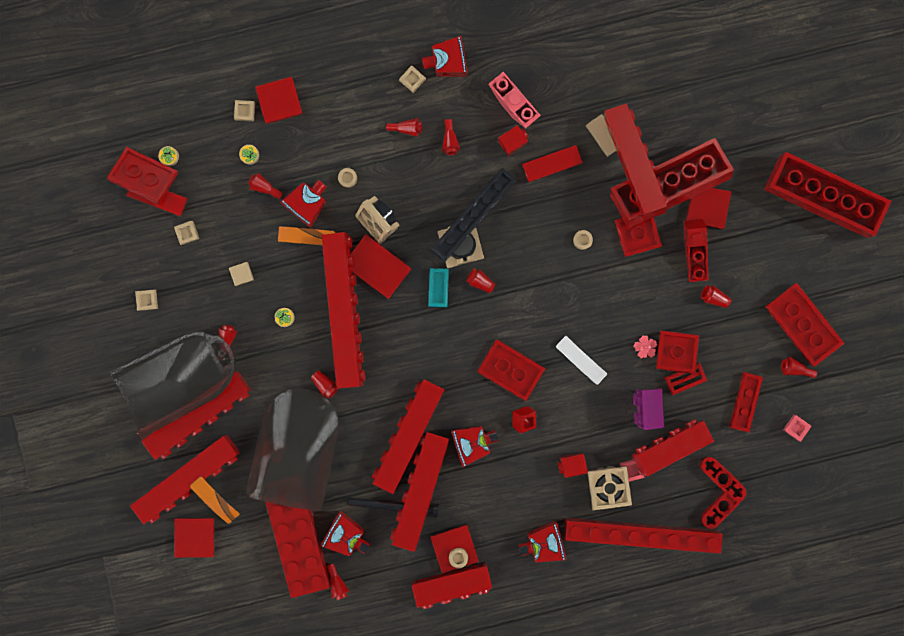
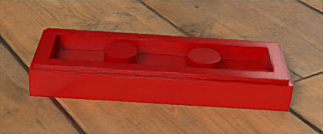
M574 145L524 163L522 167L527 181L530 183L580 165L583 162L577 146Z
M129 190L126 194L128 197L178 216L182 215L188 200L185 197L167 191L158 205Z
M743 372L729 428L750 432L763 377Z

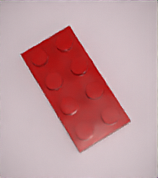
M794 283L765 306L812 367L818 365L844 344L797 283Z

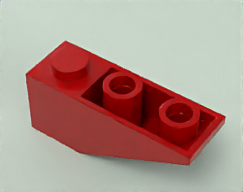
M703 219L684 221V241L689 282L707 281L708 248L706 224Z

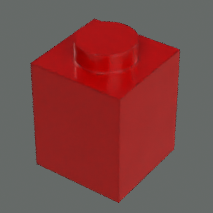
M517 125L500 136L498 143L509 157L527 145V138L529 136L524 128L520 129Z
M582 452L560 457V462H557L559 473H563L565 478L588 473L585 456Z

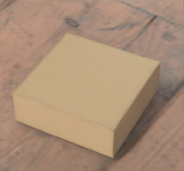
M413 66L399 79L412 93L426 80Z
M235 100L234 120L254 121L255 102Z
M193 221L174 227L180 245L199 240Z
M248 262L229 268L235 286L254 280Z
M156 290L135 291L137 311L158 309Z

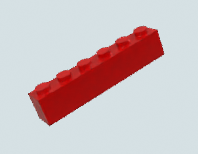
M627 103L605 110V123L643 221L665 214L669 205L666 194H662L660 178L655 177L653 172L655 171L653 161L648 159L646 143H642L640 139L642 134L639 126H635L633 110H629Z
M234 372L141 442L154 460L159 458L163 460L172 454L170 450L175 446L180 448L187 443L186 438L190 435L194 437L202 432L203 429L201 427L206 423L211 425L218 420L217 415L221 412L226 414L233 409L234 406L232 404L236 401L242 402L250 396L248 392L252 389L239 372Z
M425 379L423 382L418 381L414 392L417 394L414 400L410 398L405 408L408 412L405 417L401 416L397 424L400 427L397 434H392L388 442L391 444L389 451L384 450L380 461L383 463L380 469L376 467L371 477L374 479L373 485L392 494L394 493L445 390L444 388Z
M428 432L426 436L422 435L419 444L422 449L420 454H416L413 465H416L415 472H411L408 483L411 485L409 491L404 492L402 502L405 504L403 510L399 509L396 521H399L397 529L393 528L390 537L393 540L392 545L412 552L416 551L450 439Z
M224 435L130 505V507L143 525L147 522L152 524L161 517L159 514L162 511L168 512L176 506L174 502L181 498L183 501L192 494L190 492L192 490L190 485L199 477L205 480L212 475L214 478L223 471L221 467L226 463L230 466L237 461L238 458L236 456L241 452L229 436Z

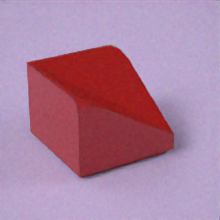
M529 406L512 411L513 428L520 434L535 429L536 411Z

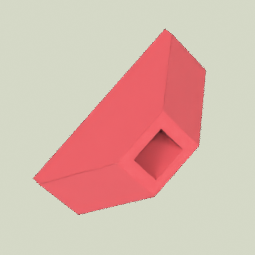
M504 72L489 83L499 103L524 128L530 126L541 116Z

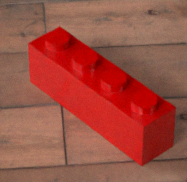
M696 419L690 420L685 423L686 427L682 429L678 427L669 432L670 435L665 438L660 436L652 440L653 444L638 447L636 452L632 454V457L641 475L649 476L714 442L705 422Z
M486 562L412 581L417 608L422 607V609L433 607V604L438 602L447 604L452 602V599L458 597L459 599H466L471 597L470 594L478 593V595L486 594L489 592V589H493Z

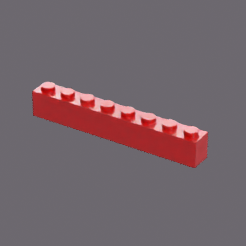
M345 232L323 234L322 245L337 389L363 386L366 376L361 365L364 361L363 352L360 351L359 345L362 343V336L358 332L357 325L360 324L359 313H356L358 297L357 294H354L356 277L352 274L351 268L354 267V258L352 255L350 256L352 238Z
M565 517L563 537L566 541L721 554L723 534L717 530Z

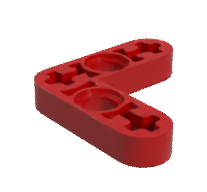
M706 456L700 461V469L723 491L701 515V523L709 529H714L746 497L747 492L745 487L715 458ZM706 461H708V462H712V461H713V463H712L711 465H712L716 470H718V471L715 472V474H714V472H713L711 469H709V468L705 469L706 466H707V465L705 464ZM722 473L728 476L725 484L718 482V476ZM732 485L736 489L740 488V495L733 496L734 491L728 486ZM721 501L728 502L727 510L720 511L718 505ZM713 509L721 514L720 517L718 515L713 517L714 522L712 524L710 522L706 523L708 521L706 517L708 515L712 517L715 514L712 511Z

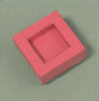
M793 415L783 431L801 442L811 428V425L797 415Z
M634 459L620 463V466H627L629 482L645 478L641 475Z

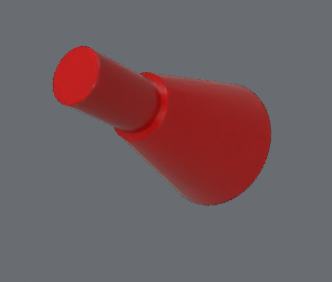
M415 118L399 123H387L386 129L387 131H399L418 137L419 133H422V122Z
M446 119V132L444 134L442 152L446 153V155H455L461 148L453 131L452 120Z
M259 173L257 175L253 174L248 182L250 190L270 194L279 200L283 194L281 191L273 188Z
M223 325V327H219L220 350L218 360L225 361L227 350L237 334L234 326Z
M787 357L781 363V370L784 375H806L815 378L817 375L816 370L806 368V366L792 357Z
M328 565L327 569L331 577L332 598L336 597V600L347 597L349 589L337 574L335 565Z

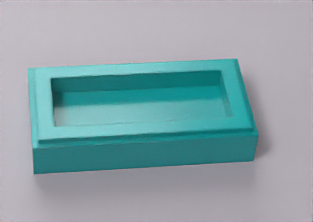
M430 268L428 307H447L449 269Z

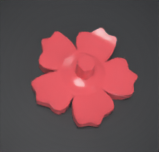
M643 335L639 342H635V351H639L637 356L640 358H646L647 355L649 357L655 356L656 350L654 347L657 346L656 341L653 339L648 340V336Z

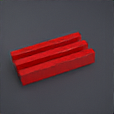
M696 364L698 372H695V374L688 375L672 383L671 379L685 373L676 372L664 377L670 394L675 395L708 381L701 364ZM701 375V379L674 390L673 386Z

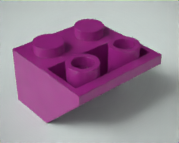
M636 389V393H633V404L637 406V413H634V423L643 430L664 428L662 389Z

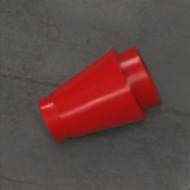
M473 268L466 279L470 286L491 293L496 285L480 269Z
M707 285L702 291L701 299L705 303L727 308L731 303V298L714 285Z
M320 371L312 375L311 379L323 397L326 396L329 399L338 391L336 382Z

